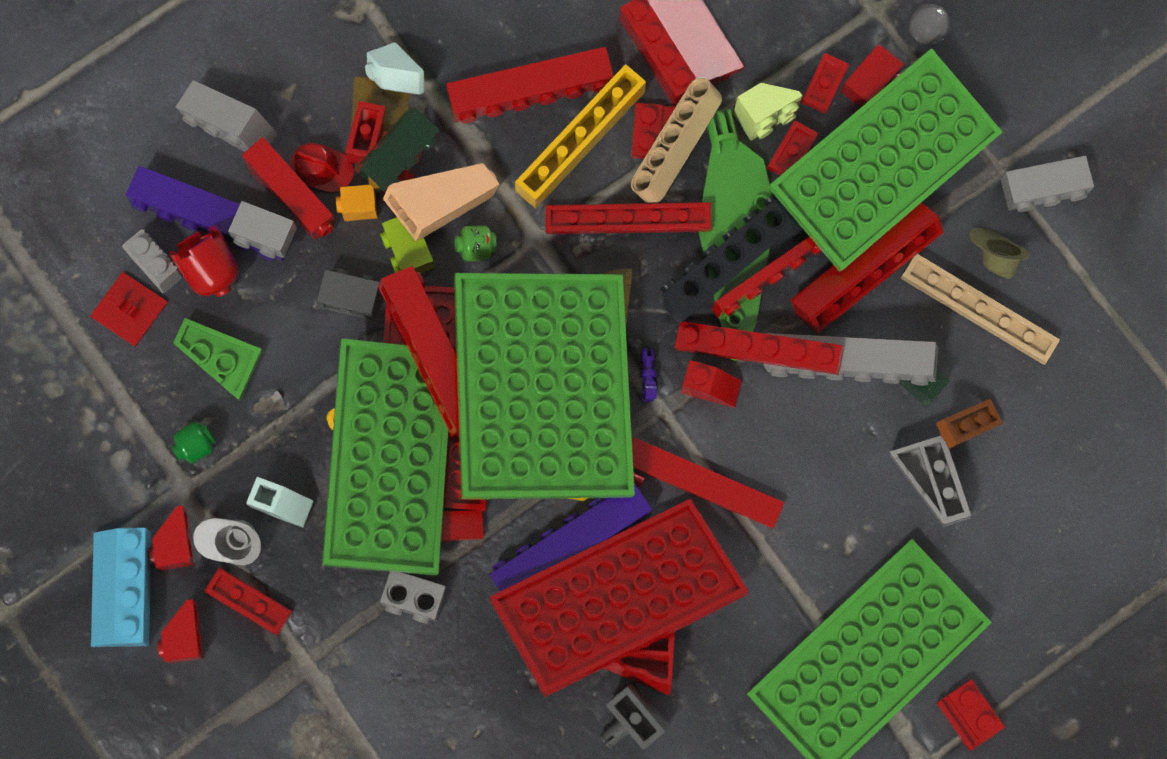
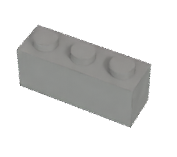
M1086 156L1007 171L1001 178L1008 210L1017 209L1018 212L1031 210L1034 208V205L1044 204L1045 207L1059 204L1060 200L1068 198L1071 201H1079L1085 199L1094 188Z

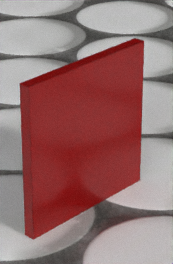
M122 272L90 317L136 347L168 304V301Z

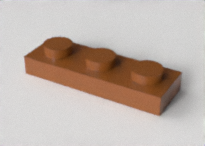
M991 398L936 423L940 435L949 449L1003 424Z

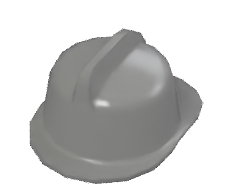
M210 518L202 521L196 527L193 535L197 551L204 557L215 561L247 565L255 561L261 551V540L258 533L250 523L244 520Z

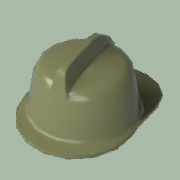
M973 228L969 232L971 241L982 249L983 265L993 273L1004 278L1011 279L1021 261L1030 257L1027 249L1016 245L996 231L987 228Z

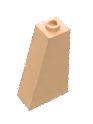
M484 163L393 183L388 186L383 200L417 242L492 198L499 183L495 174L488 170Z

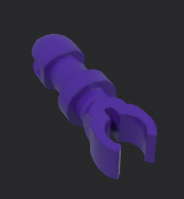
M646 347L641 350L643 370L640 371V378L643 379V402H654V399H657V388L654 378L657 377V371L654 370L655 352L651 347L649 349V356H647Z

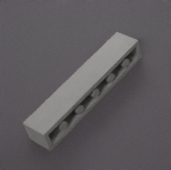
M767 333L838 344L844 347L839 375L764 364L765 369L775 377H787L788 373L799 374V377L805 379H814L815 375H825L830 380H843V377H854V380L859 382H871L872 378L883 379V382L898 384L900 380H911V383L914 385H928V381L936 382L938 360L936 342Z

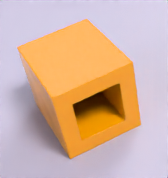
M373 184L340 187L341 196L336 197L337 213H342L344 221L378 219L376 192Z

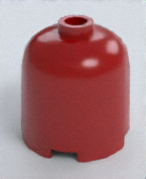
M218 226L209 227V233L201 235L200 231L186 237L176 245L179 250L177 252L174 250L170 251L169 255L196 294L200 296L216 294L217 297H221L232 289L230 286L239 275V267Z

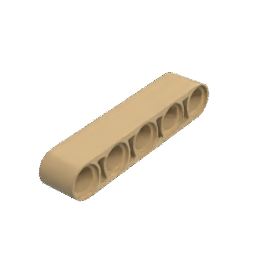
M700 77L691 82L631 180L632 190L646 203H658L663 199L721 104L722 96L720 92L706 78Z

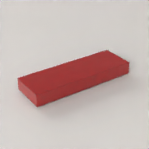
M220 567L204 591L277 636L293 612Z

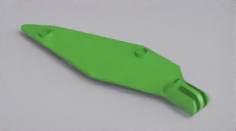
M725 109L724 113L722 110L716 111L714 118L712 117L707 126L712 147L702 202H711V232H698L703 252L713 244L717 247L725 242L722 236L734 226L738 230L746 224L743 219L755 209L760 213L766 208L763 202L772 195L771 190L768 188L770 184L764 159L738 140L731 109ZM770 214L766 215L767 223L774 227L775 217ZM746 232L747 241L751 244H756V235L752 232ZM731 249L725 250L726 258L730 261H736V253ZM769 249L713 295L714 300L717 301L767 266ZM706 266L709 278L715 279V270L710 266ZM761 294L752 301L747 298L739 303L741 307L730 315L737 318V324H732L730 316H727L726 313L719 317L721 327L753 332L757 322Z

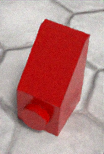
M358 101L345 151L348 162L375 168L382 142L385 106Z
M690 360L681 394L735 408L742 380L717 367Z
M177 506L152 538L153 547H149V557L151 564H155L156 568L160 571L195 565L188 513L184 506Z
M193 599L186 600L161 632L162 640H158L157 646L159 657H163L164 662L170 664L203 659L197 602Z

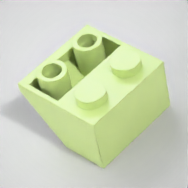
M759 83L737 97L733 115L751 141L757 137L762 139L768 136L776 125L780 123L786 125L796 117L795 114L799 108L802 95L796 90Z

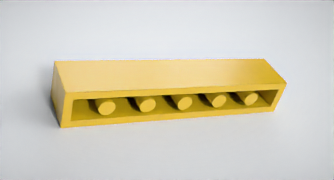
M625 64L515 181V192L536 209L645 93L646 81Z

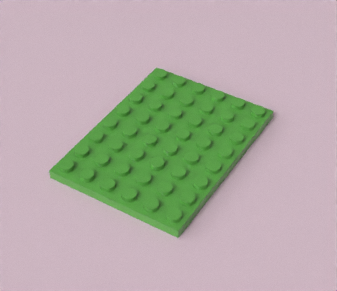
M455 273L454 292L461 499L632 498L634 496L623 275Z

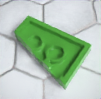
M184 318L173 342L177 348L239 401H241L263 352L261 348Z

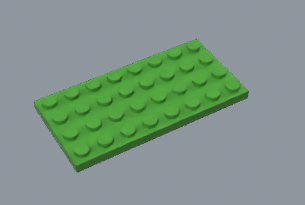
M931 48L772 182L768 188L838 271L841 272L997 138L1002 131Z
M342 338L340 340L322 566L438 575L448 429L407 345Z
M911 539L746 695L805 759H850L992 622Z

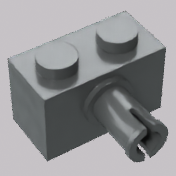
M632 681L606 704L618 721L604 733H601L600 738L604 743L613 735L614 737L606 744L609 749H613L616 744L630 734L644 750L665 733L670 725Z

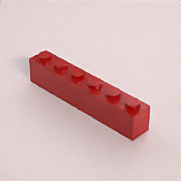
M602 47L446 83L455 123L461 121V123L466 124L474 122L477 117L486 115L488 117H497L502 115L503 111L512 109L514 111H523L528 109L530 105L538 103L549 105L556 102V99L563 97L574 99L589 91L599 93L614 76L607 49Z
M920 203L841 272L835 266H832L790 300L797 317L815 333H820L942 235L944 232L938 215L923 203Z
M410 266L382 278L378 288L451 437L459 434L456 347L453 348L448 339L450 334L444 322L440 323L436 315L437 306L432 297L428 298L424 290L425 282L419 272L416 273L413 266Z

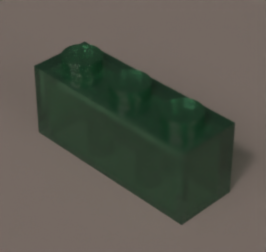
M416 107L408 108L354 170L377 192H385L389 185L400 181L398 176L404 169L408 171L417 163L418 158L416 156L422 149L426 151L435 143L437 139L434 136L439 132V129Z

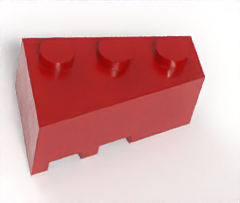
M675 632L603 669L670 695Z

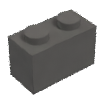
M333 268V271L325 270L317 303L319 308L374 320L381 293L378 288L379 282L373 276L361 274L360 277L349 275L348 271L339 268Z

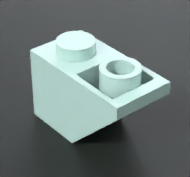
M259 477L256 478L246 502L251 509L304 528L314 503L313 500L288 488Z

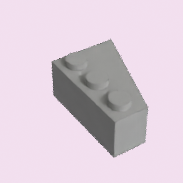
M194 80L176 105L178 111L183 115L182 120L188 125L195 128L199 126L211 136L219 137L244 152L262 137L271 145L277 136L276 131L255 108Z
M941 436L889 452L890 457L943 527L971 519V513L949 448Z

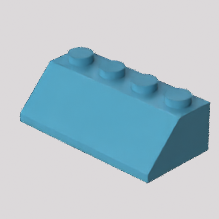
M116 528L94 533L91 647L149 646L151 561L149 547H151L152 532L146 528Z

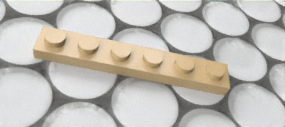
M919 254L914 256L901 277L905 282L1043 365L1047 363L1060 341L1057 337Z

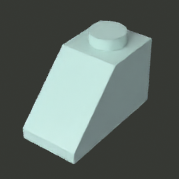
M396 43L367 52L366 74L381 89L412 94L424 93V71Z

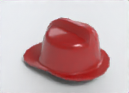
M317 143L304 144L297 148L290 157V168L306 185L331 193L338 192L340 187H348L353 179V165L348 162L346 155Z

